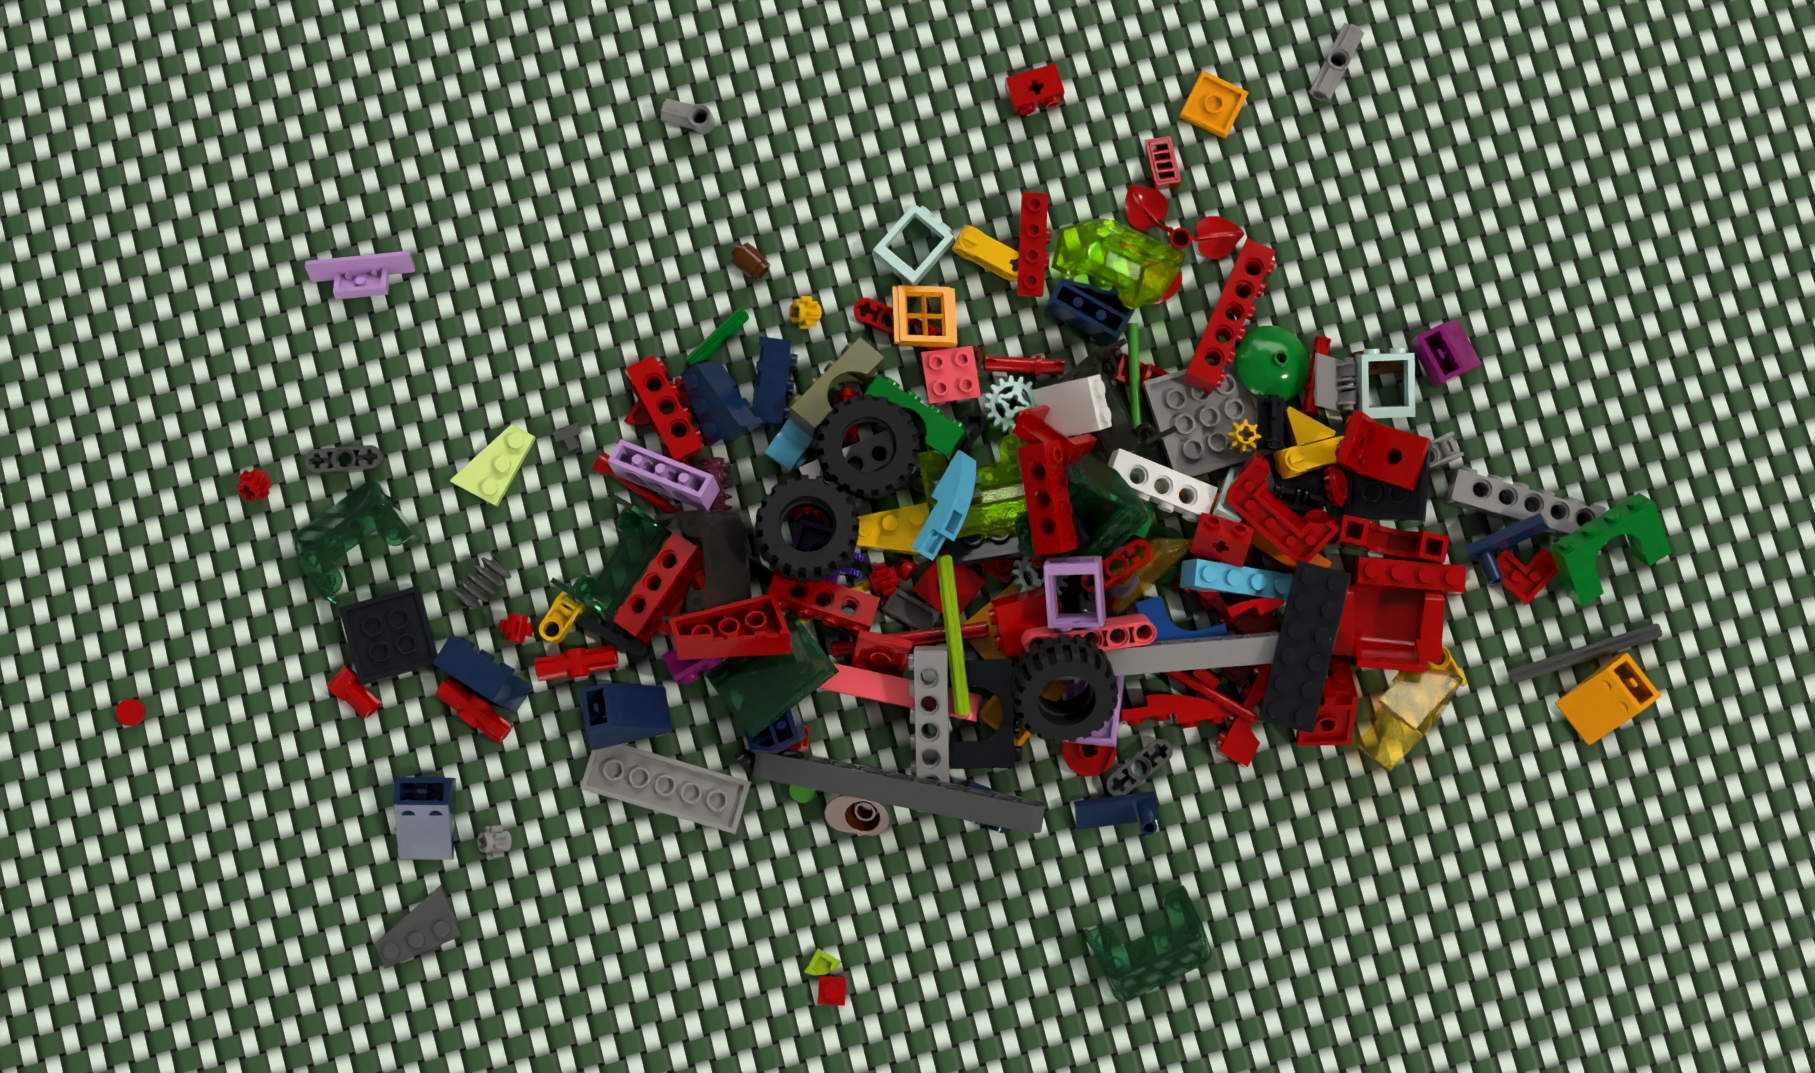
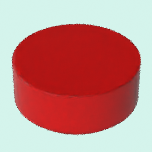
M135 699L123 700L116 709L118 721L126 726L140 724L146 715L143 703Z

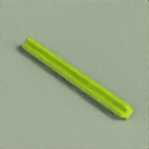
M943 555L937 557L936 561L954 709L956 716H965L971 713L953 560L951 555Z

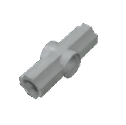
M1343 24L1309 91L1315 99L1321 102H1330L1364 35L1360 27L1354 24ZM1331 59H1338L1342 66H1335Z

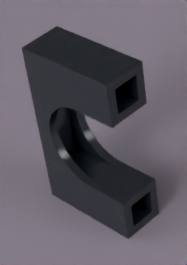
M1015 659L965 660L968 688H985L991 691L1000 701L1003 715L1000 727L991 737L982 741L950 742V769L1018 768V762H1022V746H1018L1017 735L1022 734V724L1017 719L1010 687V678L1013 676L1012 669ZM948 660V688H952Z

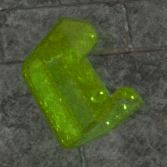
M1101 218L1061 228L1051 268L1059 271L1066 278L1090 274L1096 277V280L1100 283L1111 284L1117 287V290L1120 292L1119 300L1123 302L1125 307L1138 309V307L1153 304L1162 298L1182 268L1185 254L1117 221Z
M1015 434L1006 435L1000 440L998 449L1001 462L976 467V476L980 479V482L975 483L974 490L980 489L982 495L972 498L967 515L956 538L1030 523L1017 447L1027 445L1025 441ZM934 450L918 453L929 514L936 505V499L931 497L934 492L933 481L941 480L948 468L945 456L939 451Z

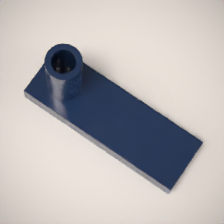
M1538 513L1465 545V549L1474 562L1479 561L1488 585H1495L1503 581L1504 578L1494 553L1547 531L1550 528L1543 515Z
M1154 791L1074 801L1077 830L1139 822L1141 831L1145 835H1151L1157 830L1155 821L1158 820L1157 803Z

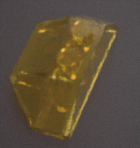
M1153 538L1151 541L1146 539L1145 541L1150 544L1153 550V558L1147 565L1119 582L1125 585L1134 576H1139L1138 586L1132 595L1126 598H1114V615L1116 617L1122 616L1190 553L1192 539ZM1137 547L1135 549L1137 554H1135L1132 558L1136 556H1139L1141 559L1144 558V551L1147 550V548L1141 549L1140 547ZM1126 558L1130 567L1134 565L1131 559Z

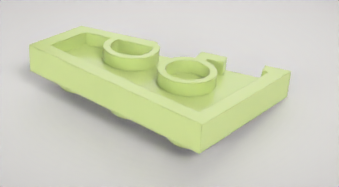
M511 424L458 472L450 482L498 507L536 437Z

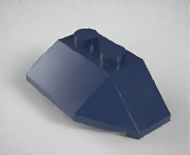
M775 664L752 676L751 686L744 697L739 711L750 751L752 753H778L807 738L796 702L777 665Z

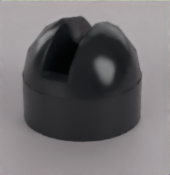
M744 749L734 755L746 773L753 769L755 753H752L750 749Z

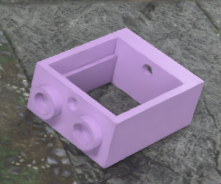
M1102 556L1047 557L1043 566L1048 628H1056V631L1065 632L1072 630V628L1094 631L1098 630L1099 627H1103L1106 620ZM1094 574L1096 613L1058 614L1055 575Z

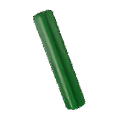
M741 307L738 308L686 357V362L691 367L695 364L703 363L749 320L747 312Z

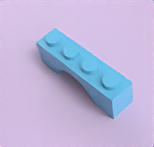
M1193 559L1182 561L1180 588L1203 592L1239 594L1251 597L1252 600L1277 598L1287 602L1293 575Z

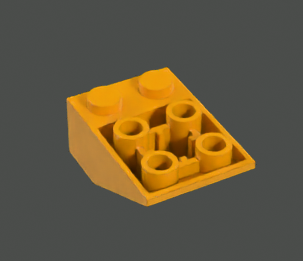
M1623 653L1613 657L1558 699L1555 704L1584 742L1590 746L1642 712L1660 698L1661 695L1630 655Z

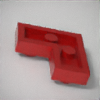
M1544 548L1540 549L1525 566L1507 549H1503L1495 557L1504 578L1500 583L1523 605H1527L1558 572L1553 557Z

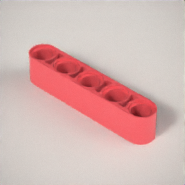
M1133 614L1106 618L1103 627H1099L1098 630L1094 631L1072 628L1070 631L1060 632L1056 631V628H1048V626L1031 628L1023 633L1021 644L1028 653L1031 642L1036 639L1041 640V643H1043V639L1047 637L1057 639L1059 635H1068V638L1071 639L1074 636L1084 638L1087 633L1094 632V636L1090 641L1097 644L1098 649L1106 651L1150 644L1155 640L1157 630L1147 616ZM1147 625V629L1143 633H1136L1140 626ZM1114 629H1121L1118 636L1110 637V633Z

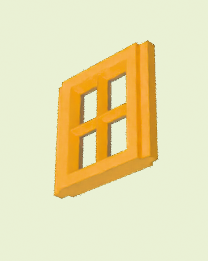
M892 286L894 344H899V346L925 347L957 346L955 288ZM907 297H921L922 313H907ZM926 297L941 298V314H927ZM908 318L922 319L923 335H908ZM927 319H942V336H928Z

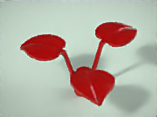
M1131 185L1127 191L1125 212L1129 223L1135 229L1142 232L1148 231L1155 224L1158 228L1169 233L1167 243L1172 250L1165 263L1157 258L1150 259L1141 266L1138 273L1140 289L1150 305L1168 300L1181 286V269L1175 265H1169L1177 251L1188 247L1191 241H1199L1198 249L1200 253L1208 259L1218 260L1227 256L1244 236L1243 230L1238 225L1218 216H1208L1197 223L1196 233L1198 237L1191 235L1185 228L1174 230L1172 227L1165 226L1159 222L1168 212L1167 199L1160 191Z

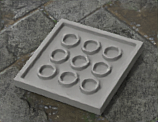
M1235 356L1231 365L1225 364L1222 372L1227 374L1221 387L1215 386L1211 394L1182 382L1187 369L1142 383L1170 469L1194 478L1246 462L1252 453L1257 450V441H1253L1256 444V448L1252 451L1249 447H1246L1245 452L1241 454L1239 448H1230L1232 441L1226 437L1229 432H1235L1231 428L1234 422L1240 426L1242 421L1247 419L1248 424L1252 426L1257 424L1258 399L1252 396L1239 381L1235 370ZM1215 360L1207 362L1209 365L1212 366L1217 365ZM1244 432L1239 434V436L1243 437V441L1249 438L1244 436ZM1257 450L1262 456L1276 452V450Z

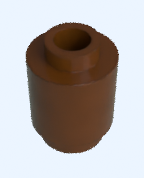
M748 242L744 245L738 244L731 253L733 257L731 263L748 277H754L757 281L766 274L771 266L767 262V257Z

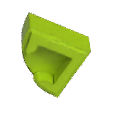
M817 948L804 972L813 976L825 975L835 970L841 961Z

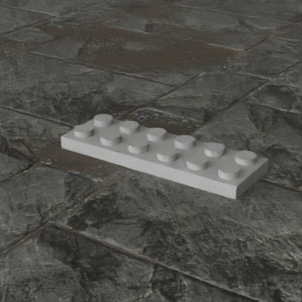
M619 744L591 751L580 789L736 834L752 782Z

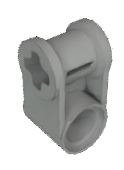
M1454 431L1431 441L1430 469L1464 456V453L1459 451L1453 438L1455 435Z

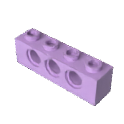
M622 439L619 440L608 459V463L615 476L708 512L720 490L713 475Z

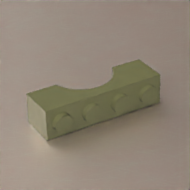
M861 337L854 344L849 342L841 351L842 356L837 361L832 359L825 367V373L820 378L817 376L813 378L806 388L807 391L802 396L798 394L789 404L790 412L788 418L811 438L818 433L820 425H822L828 412L832 411L827 397L830 389L843 382H856L864 385L881 368L884 357Z

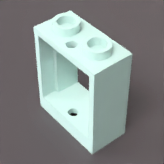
M915 203L873 249V256L908 286H916L954 243L951 228L943 222L940 224L932 218L933 214L926 207H918ZM914 217L942 239L915 271L887 248Z
M1390 348V353L1380 354V349H1363V354L1355 355V362L1357 363L1356 410L1364 412L1372 419L1415 417V353H1406V348ZM1404 360V405L1369 407L1368 361Z

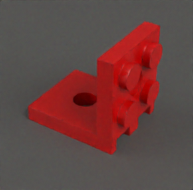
M1354 410L1352 416H1349L1346 420L1344 428L1346 433L1343 441H1340L1336 447L1335 461L1353 473L1413 491L1431 440L1378 424L1364 412ZM1396 450L1401 451V461L1397 464H1391L1389 461L1390 454Z
M1332 654L1313 734L1297 730V746L1351 745L1358 694L1347 655ZM1324 720H1332L1328 724H1320Z

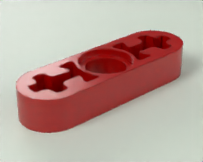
M1143 539L1134 540L1102 560V568L1111 578L1107 581L1103 577L1104 591L1144 567L1152 560L1153 550L1147 541ZM1135 548H1147L1144 551V558L1141 559L1139 556L1131 559L1134 565L1130 567L1123 555L1127 553L1129 558L1136 554ZM1115 560H1120L1125 565L1123 572L1120 574L1110 572V564ZM1083 574L1081 577L1082 587L1087 593L1095 595L1094 586H1087L1090 583L1089 578L1094 576V574Z

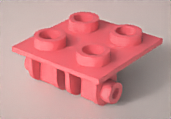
M973 346L921 352L929 404L935 403V406H941L949 401L981 398Z

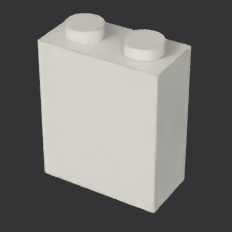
M1100 374L1033 390L1036 406L1047 405L1050 407L1044 421L1066 437L1094 432L1112 426L1111 411L1107 407L1105 385L1101 381Z

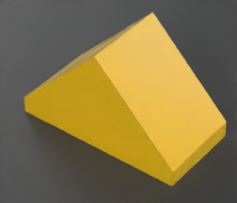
M1290 406L1284 411V423L1292 447L1331 439L1336 433L1333 429Z

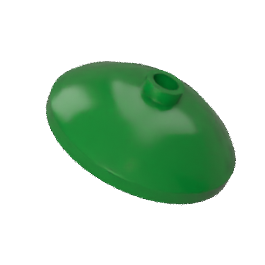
M1268 325L1255 328L1242 338L1236 349L1237 352L1234 359L1235 370L1242 386L1252 396L1258 399V397H1268L1270 394H1277L1279 398H1284L1285 402L1294 398L1304 389L1309 375L1310 360L1305 346L1297 336L1282 327ZM1277 355L1282 358V363L1277 360Z

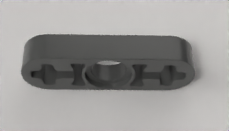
M373 445L314 449L305 457L307 469L318 475L375 471L380 469L385 461L383 452ZM356 452H359L358 455L360 457H368L370 452L378 457L373 460V464H370L367 460H358ZM343 453H349L352 457V461L347 467H341L338 464V458ZM317 456H320L323 460H331L332 465L330 463H321L320 468H317L312 463L317 460Z
M1164 739L1152 741L1107 778L1105 783L1107 792L1111 796L1128 794L1170 760L1173 754L1171 744ZM1156 744L1159 747L1164 745L1166 747L1164 751L1166 756L1164 758L1158 756L1152 761L1156 765L1152 768L1150 761L1143 754L1147 752L1149 757L1155 753L1154 746ZM1136 760H1141L1146 764L1147 769L1142 776H1136L1131 770V766ZM1126 769L1127 774L1135 782L1131 785L1130 780H1127L1122 785L1124 788L1122 792L1120 790L1113 791L1111 788L1114 785L1112 780L1114 778L1121 780L1126 775L1122 771Z

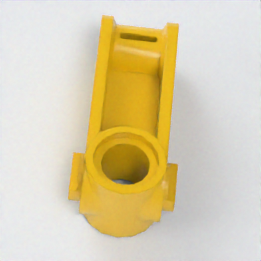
M964 225L952 246V250L962 258L970 260L1010 282H1017L1018 270L1014 272L1012 267L1014 264H1018L1019 252L989 237L973 226Z
M1344 436L1303 446H1294L1276 452L1275 465L1278 473L1281 474L1282 479H1288L1325 468L1330 464H1340L1335 461V451L1338 443L1343 441Z

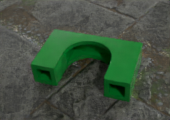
M1640 493L1633 495L1623 503L1607 510L1603 515L1591 522L1585 523L1581 528L1560 538L1556 543L1549 546L1567 597L1582 607L1604 594L1596 571V559L1603 545L1617 535L1626 534L1633 556L1648 566L1672 553L1654 501Z

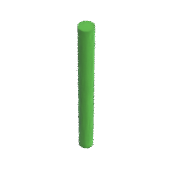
M1127 323L1131 429H1142L1138 323Z

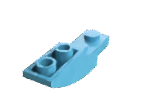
M960 450L957 451L954 458L950 461L947 470L931 495L938 502L930 512L927 521L911 547L932 561L946 537L952 541L957 537L972 500L976 478V461Z

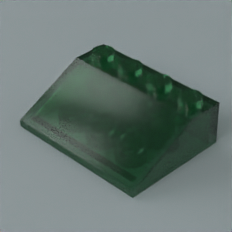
M793 611L783 615L790 632L791 654L728 657L706 674L710 683L751 738L755 737L839 672Z

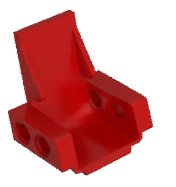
M1349 585L1332 654L1353 656L1354 667L1426 673L1424 662L1441 663L1445 603L1442 591Z

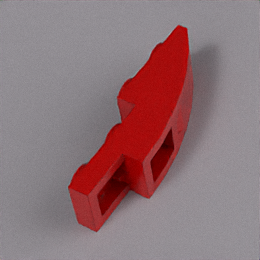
M1157 694L1143 697L1145 707L1121 710L1120 722L1127 721L1128 726L1144 724V718L1154 717V722L1170 720V714H1173L1175 725L1182 724V728L1185 729L1198 727V721L1208 720L1209 725L1225 723L1224 717L1232 715L1228 709L1205 699L1178 694Z

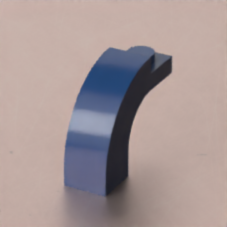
M1161 596L1133 604L1135 614L1147 616L1156 627L1157 635L1153 642L1216 637L1228 634L1225 623L1197 631H1187L1178 628L1168 618ZM1147 625L1140 626L1143 632L1147 629Z

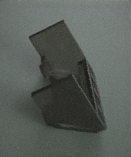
M1125 338L1095 350L1057 381L1058 384L1100 374L1101 381L1105 385V398L1107 407L1111 411L1112 426L1081 435L1091 434L1097 438L1091 453L1094 457L1104 461L1101 467L1104 471H1106L1113 451L1120 448L1139 456L1178 431L1176 426H1173L1158 433L1154 426L1147 422L1134 428L1133 419L1111 382L1119 373L1118 363L1113 353L1127 343Z
M690 510L655 516L656 522L669 528L681 527L684 534L689 537H702L706 589L696 590L688 596L686 601L687 613L661 617L663 623L669 625L668 619L752 598L747 528L742 516L734 512Z

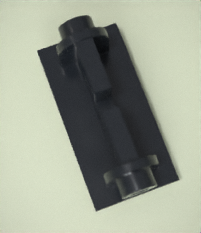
M1270 394L1268 397H1258L1257 434L1261 435V438L1257 440V450L1284 449V398H1279L1277 394Z

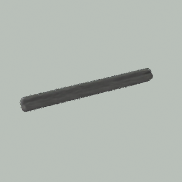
M1655 623L1508 671V676L1513 684L1659 638L1662 636V630L1660 625Z

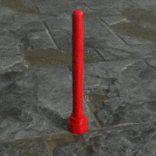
M603 452L595 461L592 469L598 474L611 475L693 533L697 534V531L703 530L701 524L650 489L615 476L608 463L610 455Z
M1183 671L1163 672L1251 723L1258 721L1257 713Z

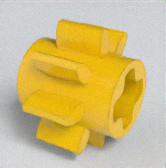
M800 296V299H794V303L789 307V317L792 323H798L799 329H810V326H816L821 318V307L818 301H812V296Z
M1244 419L1240 426L1234 422L1231 428L1235 432H1229L1226 435L1232 441L1230 448H1239L1241 454L1245 452L1246 447L1253 451L1256 448V444L1253 441L1261 438V435L1256 434L1255 430L1258 425L1252 426L1248 424L1247 419ZM1241 432H1244L1245 437H1249L1246 441H1243V437L1239 436Z

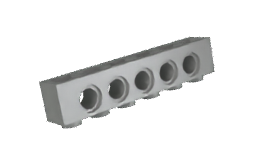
M1462 467V469L1452 473L1444 502L1511 523H1518L1541 513L1550 528L1544 532L1559 537L1567 536L1581 528L1576 521L1577 515L1583 516L1585 522L1588 523L1606 512V508L1600 505L1591 504L1590 507L1580 504L1581 501L1576 498L1565 497L1561 499L1554 497V492L1542 489L1538 492L1530 490L1527 484L1520 482L1506 483L1503 482V478L1500 476H1482L1477 474V470L1468 467ZM1474 485H1478L1482 488V497H1478L1474 494ZM1500 492L1508 496L1509 502L1507 505L1500 502ZM1525 500H1530L1534 504L1533 512H1529L1525 508ZM1552 507L1558 509L1560 513L1558 520L1551 516L1550 510Z
M915 646L914 654H909V670H914V681H909L910 697H915V707H910V724H915V734L910 736L911 750H916V761H911V775L923 778L934 777L938 781L950 783L947 646ZM930 669L935 672L936 678L932 681H926L922 678L921 672ZM926 696H931L936 700L937 704L932 708H927L922 704L921 700ZM926 723H932L936 726L937 731L934 734H926L922 726ZM926 750H933L938 757L933 761H928L923 757V753Z

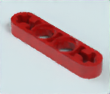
M861 298L856 301L853 311L857 321L894 337L893 327L888 328L882 324V318L885 315H893V308L870 298ZM866 305H869L870 311L877 314V309L882 310L878 315L877 323L873 322L875 317L867 313L865 317L861 316L859 307L864 308ZM908 318V326L913 324L919 326L921 329L920 335H923L922 321ZM928 324V336H942V329ZM916 346L926 351L942 350L948 348Z

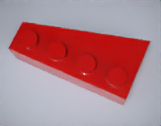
M775 593L668 619L670 640L677 660L791 654L790 632Z

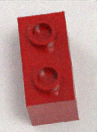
M1055 63L1005 79L1004 87L1014 115L1019 113L1021 115H1028L1033 113L1036 108L1042 106L1046 108L1057 106L1064 98L1065 91ZM1035 88V91L1039 92V94L1036 95L1034 91H1031V89Z
M1201 512L1190 553L1242 568L1250 547L1254 527Z

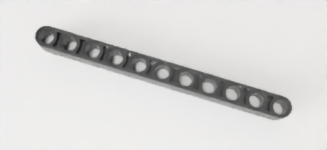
M782 750L778 753H755L752 775L760 779L1028 833H1040L1042 830L1046 805L1038 800Z

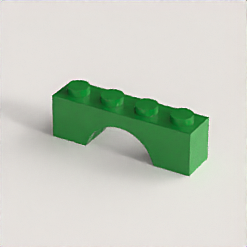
M877 375L865 394H873L872 396L886 397L889 401L896 402L902 406L901 409L905 413L919 418L926 425L927 435L925 444L928 450L950 463L967 439V434L963 430L965 426L954 418H951L949 421L943 417V412L936 406L930 404L927 407L920 402L921 398L914 392L908 390L905 393L899 389L900 385L892 378L886 377L884 379Z

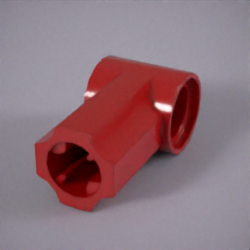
M347 665L326 684L334 695L343 701L345 700L364 719L374 714L382 703L365 685H360L357 673Z

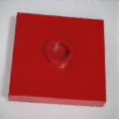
M944 549L939 556L948 555V550ZM935 560L912 588V591L943 615L937 561ZM966 565L953 567L959 616L986 583L982 577Z
M859 630L850 667L902 678L913 641Z

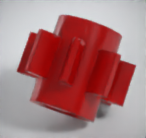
M256 468L251 472L245 470L238 477L240 481L236 486L238 487L239 494L244 499L255 502L259 498L263 501L270 494L269 489L272 484L270 483L269 476L264 471L256 470Z
M885 562L874 565L875 572L868 575L875 593L882 591L884 597L896 593L894 586L899 585L900 581L894 565L887 567Z
M508 614L507 620H500L499 632L505 634V641L524 643L525 636L532 637L534 624L527 623L528 616Z

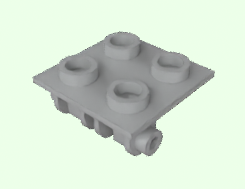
M1315 353V389L1313 392L1315 406L1344 414L1347 411H1354V406L1357 405L1355 391L1357 386L1347 385L1357 382V378H1351L1357 376V363L1354 362V358L1346 357L1343 361Z

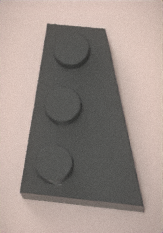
M440 885L375 943L385 969L463 935L443 885Z

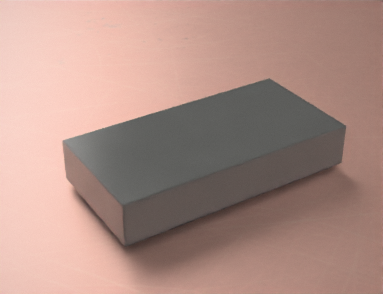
M894 586L896 593L888 596L881 610L915 630L931 629L938 619L940 612Z

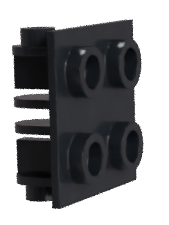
M1326 467L1288 479H1282L1281 474L1277 471L1272 493L1290 509L1305 513L1314 508L1323 510L1328 503L1323 482Z

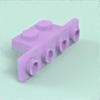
M409 251L318 259L305 262V268L311 282L334 280L333 294L336 300L388 295L389 275L415 272V265Z

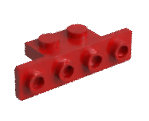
M1023 192L1021 195L1017 277L1018 296L1042 297L1044 294L1045 270L1049 269L1050 259L1049 254H1045L1046 245H1050L1051 229H1047V193Z

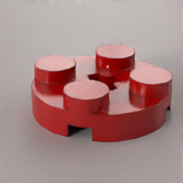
M1063 742L1062 744L1064 761L1073 772L1081 776H1097L1108 770L1115 760L1116 747L1094 745L1093 749L1096 750V754H1090L1086 757L1084 756V750L1081 749L1083 744Z

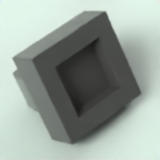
M579 422L552 432L556 442L565 441L568 451L580 447L576 435L582 433L583 430Z

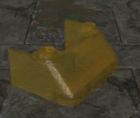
M1426 669V673L1399 671L1392 680L1395 684L1378 701L1382 706L1374 714L1376 721L1355 745L1390 773L1440 719L1463 678L1452 671Z

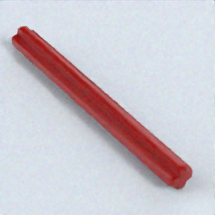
M986 621L960 625L962 640L985 638L990 634L989 625ZM945 627L885 634L913 641L912 647L946 643ZM857 638L852 642L847 640L831 642L832 655L834 657L853 655Z

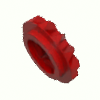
M1330 464L1324 470L1323 482L1325 484L1326 497L1331 505L1342 506L1347 498V481L1344 472L1337 464Z

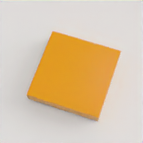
M1202 70L1179 118L1220 138L1226 139L1249 92Z

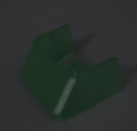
M609 492L607 496L624 508L617 519L618 530L625 534L620 545L597 579L590 575H583L575 581L571 588L554 577L550 582L612 621L616 616L618 608L625 603L631 594L633 586L640 581L647 571L648 564L655 559L662 549L663 542L670 537L672 532L633 504Z

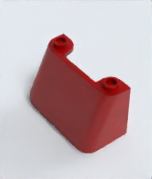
M1255 450L1227 489V502L1292 561L1309 562L1340 530L1337 522L1326 511L1318 508L1309 510L1300 518L1267 489L1269 484L1265 479L1270 474L1269 462Z

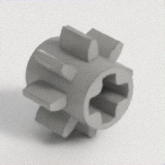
M503 825L485 826V832H481L477 840L479 851L486 853V858L504 857V851H508L511 848L512 840L510 833L503 831Z

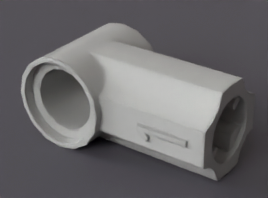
M667 98L663 103L661 121L664 123L693 129L699 134H707L715 126L714 117L706 105H692ZM699 116H707L705 122L696 123V119Z

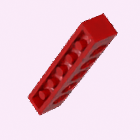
M1248 238L1246 239L1182 382L1209 394L1212 393L1215 386L1221 387L1227 374L1222 372L1225 364L1231 365L1237 351L1232 348L1235 341L1240 343L1247 328L1243 327L1245 319L1251 320L1257 306L1252 303L1255 296L1261 297L1266 287V283L1262 281L1265 274L1270 276L1274 269L1276 261L1272 260L1276 250ZM1246 269H1251L1255 271L1257 275H1249L1246 272ZM1236 291L1244 292L1247 298L1239 297ZM1231 313L1235 315L1237 320L1228 319L1226 314ZM1216 336H1223L1227 343L1219 342ZM1212 358L1216 361L1217 365H1209L1205 359Z

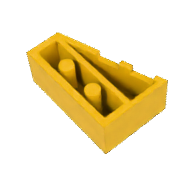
M922 503L858 516L859 535L855 549L924 556L911 547L930 515L928 504Z

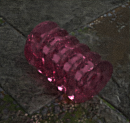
M721 457L698 459L700 464L705 465L698 470L713 475L720 489L708 512L700 510L699 513L716 514L733 509V506L725 504L726 500L732 499V495L725 493V490L732 488L731 484L725 483L726 479L732 478V474L726 473L724 470L732 467V464L724 462V458Z

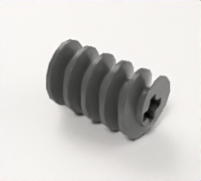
M490 551L492 560L484 557L481 559L485 566L484 568L477 565L474 566L477 573L476 576L470 573L466 574L469 583L459 581L461 591L454 588L451 589L468 607L478 610L481 608L478 599L484 602L489 600L486 591L491 594L496 593L493 584L500 587L504 585L501 576L507 579L511 578L508 568Z

